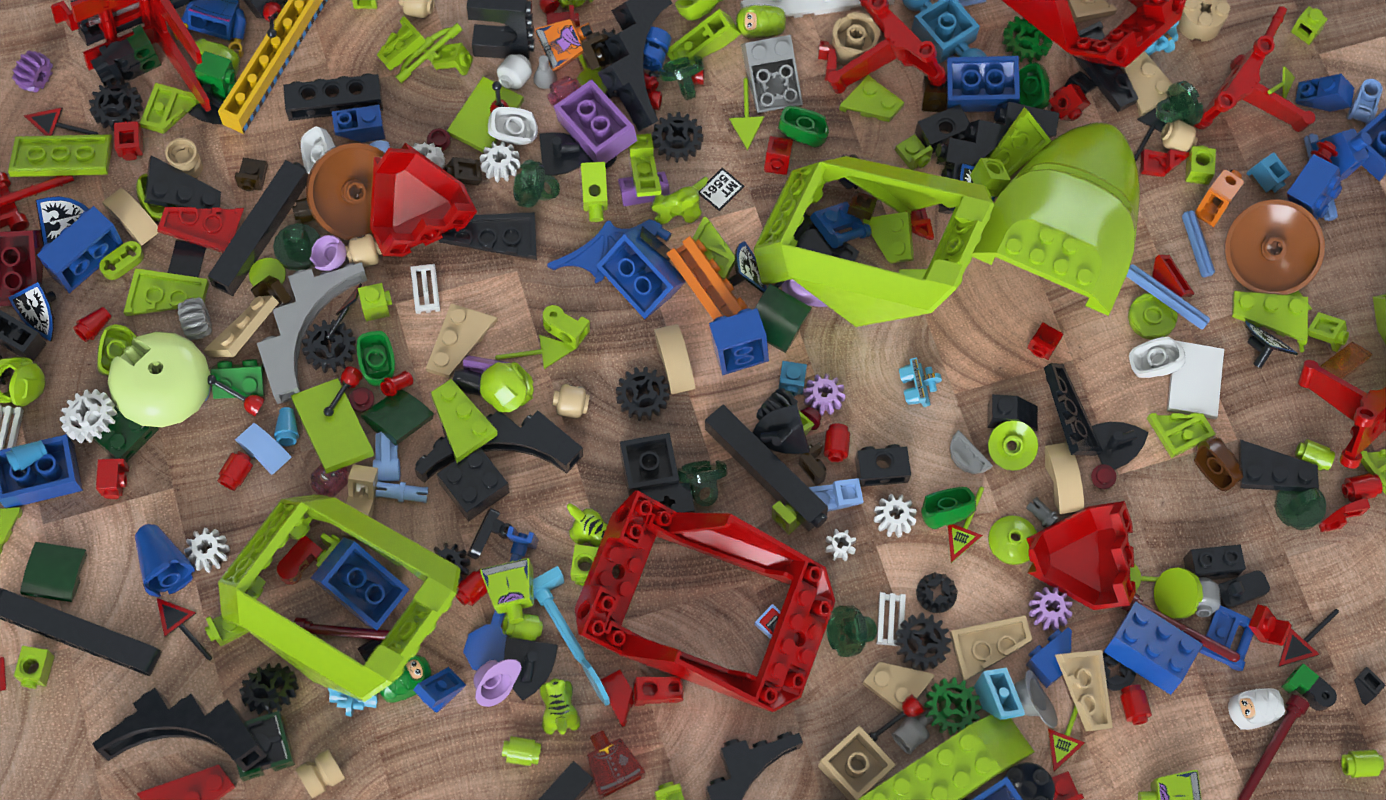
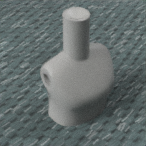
M930 709L919 719L907 716L902 721L900 727L891 734L894 741L906 753L911 754L917 746L924 743L930 737L926 726L933 718H926L925 716Z

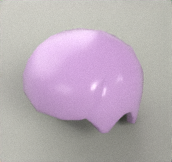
M324 235L317 239L312 247L310 260L315 265L314 268L330 272L340 268L347 255L345 245L334 235Z

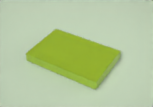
M484 76L447 130L451 137L484 153L485 147L492 148L491 144L493 142L496 144L498 139L488 134V121L491 114L490 106L496 100L495 90L492 88L494 81ZM503 86L500 89L501 99L505 100L509 107L520 108L524 102L523 96Z

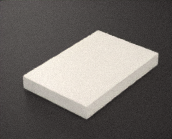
M1176 341L1182 346L1186 355V361L1182 368L1170 374L1167 411L1187 415L1203 413L1205 418L1216 419L1219 409L1224 349Z

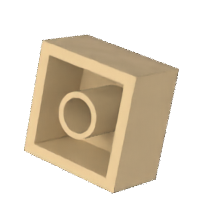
M860 725L821 759L818 765L821 771L848 800H858L869 793L896 766Z

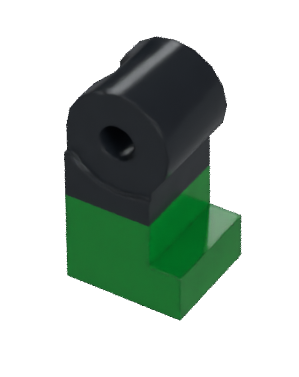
M1304 663L1296 667L1281 686L1288 693L1296 690L1307 699L1311 708L1317 711L1331 707L1337 700L1336 691Z

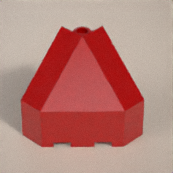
M406 142L401 149L388 148L383 157H374L370 229L383 256H406L412 253L411 248L421 243L427 246L442 239V234L455 228L456 232L465 228L477 213L464 184Z
M1125 501L1089 506L1026 538L1030 547L1028 551L1029 559L1032 562L1028 574L1053 588H1058V591L1062 593H1067V596L1092 610L1130 606L1136 593L1135 582L1130 580V568L1135 566L1134 547L1129 544L1128 533H1133V526Z

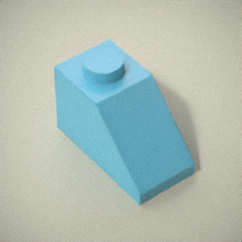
M1007 667L983 671L974 685L976 694L980 696L979 701L982 709L999 720L1024 716L1025 711Z

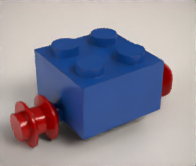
M1329 141L1317 142L1318 151L1312 150L1310 152L1312 157L1287 192L1288 200L1286 201L1302 206L1316 220L1318 218L1322 219L1329 208V202L1332 198L1336 199L1342 190L1339 167L1332 164L1330 160L1331 156H1338L1337 148Z

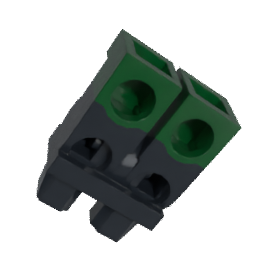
M141 25L132 29L134 35L121 42L115 41L109 44L107 48L105 45L98 48L102 55L90 60L104 87L107 86V81L113 83L120 80L121 84L124 85L125 81L132 80L162 65Z

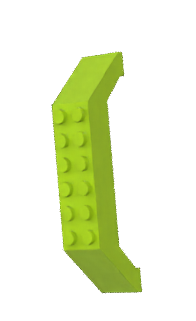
M989 715L969 725L858 800H962L997 775L1032 755L1035 751L1011 718L999 720L993 715Z

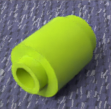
M1306 439L1304 443L1300 442L1298 444L1295 456L1300 460L1318 465V470L1320 471L1322 469L1328 471L1333 464L1335 452L1331 451L1330 447Z
M523 613L524 621L518 624H510L507 614L505 615L502 630L503 634L508 635L509 638L535 641L537 636H541L543 623L539 621L538 615Z
M510 736V741L504 740L502 757H507L506 763L524 766L538 765L541 744L535 743V740Z
M1376 750L1349 751L1348 754L1342 755L1341 766L1346 776L1350 775L1352 778L1372 777L1380 775L1381 770L1384 769V760L1382 755H1379Z

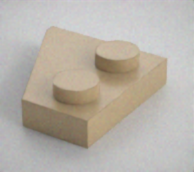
M879 662L864 680L863 685L901 713L904 700L911 694L918 699L935 675Z

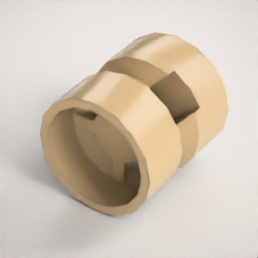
M178 138L167 145L165 155L169 165L194 178H197L202 173L203 163L195 144L191 140Z
M329 749L315 756V762L307 761L295 768L312 799L325 792L326 785L333 787L345 780Z

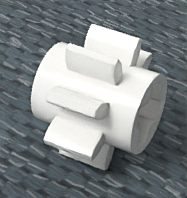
M835 529L834 537H826L825 541L831 545L826 547L825 552H831L834 561L837 558H843L844 561H847L848 553L854 554L856 551L851 546L856 542V538H850L848 535L849 530L839 532ZM843 542L844 546L841 549L838 548L837 545Z

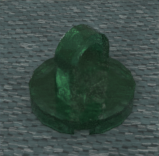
M694 55V60H689L688 57L674 59L665 63L662 66L663 70L662 68L658 70L661 81H678L680 91L686 101L696 97L691 76L705 68L701 56Z
M1187 81L1173 83L1168 88L1167 99L1157 104L1156 117L1164 122L1181 120L1191 126L1198 124L1203 117V105L1197 99L1200 97L1198 91Z
M532 159L526 160L521 164L520 168L522 171L515 176L513 196L515 201L519 202V206L532 208L538 200L549 201L558 196L560 185L555 177L545 174L543 164ZM545 182L551 187L550 194L544 190Z
M299 223L288 225L280 230L275 237L273 244L275 257L289 270L308 269L313 266L310 260L312 247L316 240L321 237L309 225Z
M703 460L687 463L682 468L677 469L679 481L690 483L693 500L703 507H708L716 502L718 498L717 480L728 474L726 463L719 460L716 461V465H710V461ZM709 487V497L707 499H700L699 493L701 489Z
M1317 488L1305 492L1279 490L1274 504L1279 519L1288 527L1291 526L1301 531L1311 529L1319 524L1326 514L1327 506L1324 495Z
M841 605L831 612L833 615L827 624V638L833 650L836 649L837 655L840 657H854L860 654L865 644L876 638L877 627L875 622L870 617L863 616L861 611L855 606Z

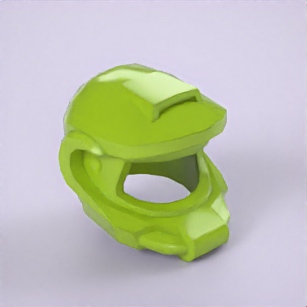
M26 357L0 359V376L7 368H12L15 371L10 380L9 390L5 393L0 391V403L13 402L17 406H27L41 396L46 381L43 371L36 363H33L31 359Z
M497 362L488 367L481 376L480 393L484 400L499 412H511L533 399L532 377L516 362Z

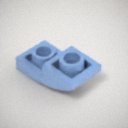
M255 423L235 439L251 458L255 457L271 475L292 458L277 441Z

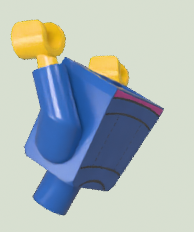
M193 0L187 4L181 18L187 29L228 41L234 38V42L230 43L228 48L232 50L240 49L239 57H243L244 50L241 40H244L246 19L244 11L240 9L239 0Z

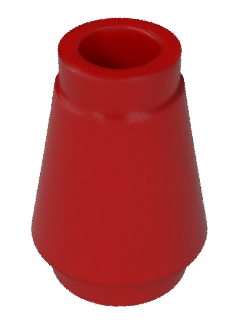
M101 307L76 321L77 325L73 329L83 341L88 342L90 339L94 340L112 316L104 307Z

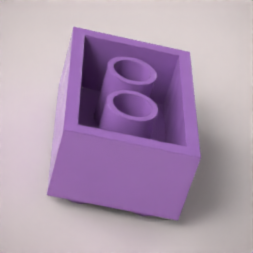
M592 79L554 105L559 123L579 143L594 162L607 163L637 141L633 124Z

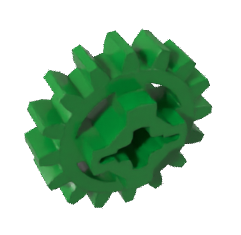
M1015 16L1013 22H1008L1002 35L1004 36L1002 44L1006 45L1005 51H1012V56H1019L1020 62H1023L1024 58H1027L1029 63H1032L1033 58L1040 61L1042 55H1048L1049 49H1051L1053 44L1049 37L1025 18L1020 19L1018 16ZM1016 31V37L1013 38V33Z
M956 677L950 679L949 683L944 678L940 681V685L935 683L931 687L932 691L925 695L930 700L923 704V707L930 709L925 716L926 718L932 717L934 719L931 726L933 727L938 724L940 726V733L948 729L949 736H953L956 730L959 733L965 727L973 724L972 721L976 722L980 719V716L975 713L982 709V706L976 705V701L980 696L972 695L975 688L972 686L967 689L965 687V680L957 684ZM952 703L956 706L954 710L949 707ZM946 719L954 720L955 723L949 722Z

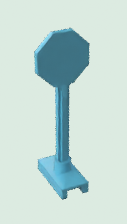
M556 566L534 579V600L537 599L540 605L545 607L574 658L582 665L599 699L607 706L610 704V700L602 682L593 667L586 660L581 646L553 601L554 596L551 590L565 583L561 570Z

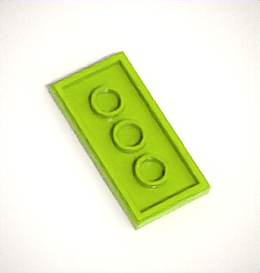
M112 134L15 136L8 168L9 176L108 175L113 146Z
M338 378L291 395L292 402L326 474L374 456L373 449L345 392L334 407L333 415L330 417L324 415V409L330 406L342 387Z

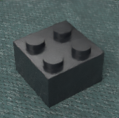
M670 433L620 441V455L628 496L635 490L639 491L679 484Z
M481 448L458 463L454 461L437 473L439 484L468 522L510 493L508 482Z

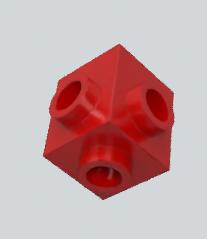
M1071 83L1066 87L1063 86L1053 93L1054 97L1049 100L1052 106L1050 110L1059 113V119L1066 121L1078 119L1083 114L1082 111L1091 105L1079 85Z

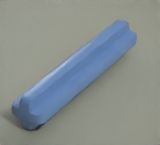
M1194 210L1186 211L1183 213L1182 219L1200 274L1204 278L1210 277L1215 273V269L1196 212Z

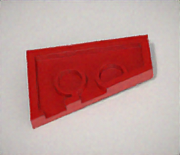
M165 207L157 232L223 253L237 232L244 208L196 209L195 207Z
M218 764L138 792L137 795L141 800H219L233 790L235 785Z

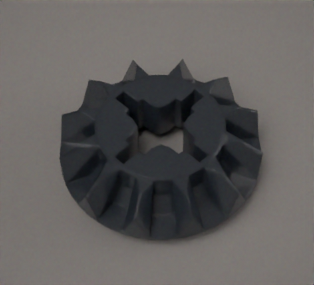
M934 572L925 575L918 583L916 589L920 605L933 613L948 611L957 599L958 590L955 587L954 581L948 578L946 574ZM939 584H941V593H943L944 596L939 595L938 598H936L935 601H933L932 599L934 592L930 589H936V587L939 586Z
M1103 653L1107 688L1113 692L1130 686L1135 679L1136 673L1121 664L1118 673L1121 675L1109 678L1111 670L1108 666L1113 668L1120 662Z

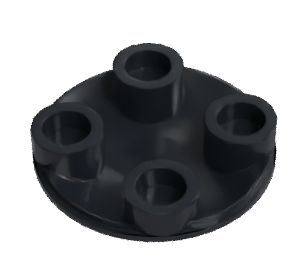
M1020 763L1010 768L1004 778L1008 777L1022 800L1054 799L1055 786L1053 779L1048 771L1040 765Z

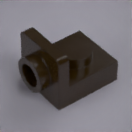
M595 32L586 36L587 41L581 43L591 70H599L606 66L604 60H606L604 51L597 44L609 39L607 34L600 35L599 32Z
M924 76L922 111H944L948 96L947 79L944 84L934 86L930 83L928 77Z
M243 157L239 173L236 172L234 176L238 187L246 191H262L268 168L267 161Z
M453 157L443 168V170L463 184L479 186L482 182L480 160Z
M855 191L847 214L859 219L871 220L877 198Z
M270 275L251 288L255 298L258 296H273L283 305L292 300L279 279Z
M820 442L814 446L812 444L808 445L810 452L802 453L798 462L815 486L823 483L826 477L825 465L820 459H815L821 454L823 448Z

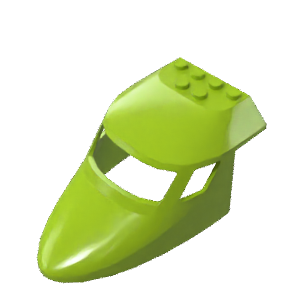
M1090 123L1073 128L1052 140L1031 158L1000 193L991 211V218L982 231L981 240L976 245L972 257L990 265L993 264L996 257L1089 297L1085 306L1109 316L1128 273L1134 253L1140 203L1138 169L1134 154L1125 136L1113 125Z

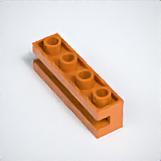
M689 236L682 241L683 245L678 249L673 248L666 253L713 320L721 316H734L739 311L748 309L741 297L736 299L732 293L735 288L727 278H721L718 273L721 269L713 258L709 260L704 253L707 249L699 239L695 241Z

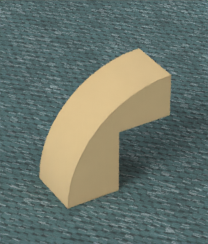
M123 188L118 189L102 201V204L113 218L121 222L138 244L144 245L159 233L157 232V224Z
M675 324L654 329L657 349L664 364L667 384H669L671 395L695 389L691 364L679 325Z
M1067 443L1045 446V468L1054 482V505L1059 514L1083 510V487L1076 456L1070 454Z
M353 464L348 476V498L346 504L371 518L376 499L378 468ZM341 529V535L352 537Z

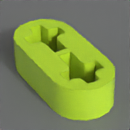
M125 242L100 261L99 268L105 278L116 280L143 261L144 252L137 242ZM132 250L136 255L132 257L128 254V251ZM112 264L116 269L112 271L107 266Z

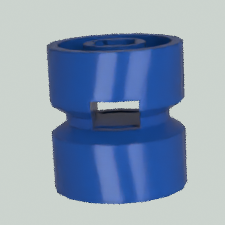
M657 27L650 28L644 47L643 69L649 71L662 69L666 53L672 41V37L665 30Z

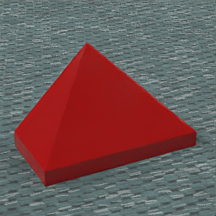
M1158 255L1155 257L1152 277L1180 297L1193 296V290L1171 256Z

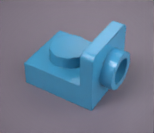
M783 361L778 389L784 388L794 396L803 395L807 364Z

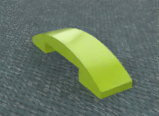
M651 133L636 135L637 141L629 146L636 196L661 195Z

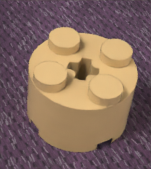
M1186 0L1182 17L1177 27L1188 39H1201V42L1212 40L1223 27L1230 11V5L1227 0Z
M852 12L836 21L831 45L836 51V62L846 66L851 60L856 59L878 44L880 30L870 16L859 12Z

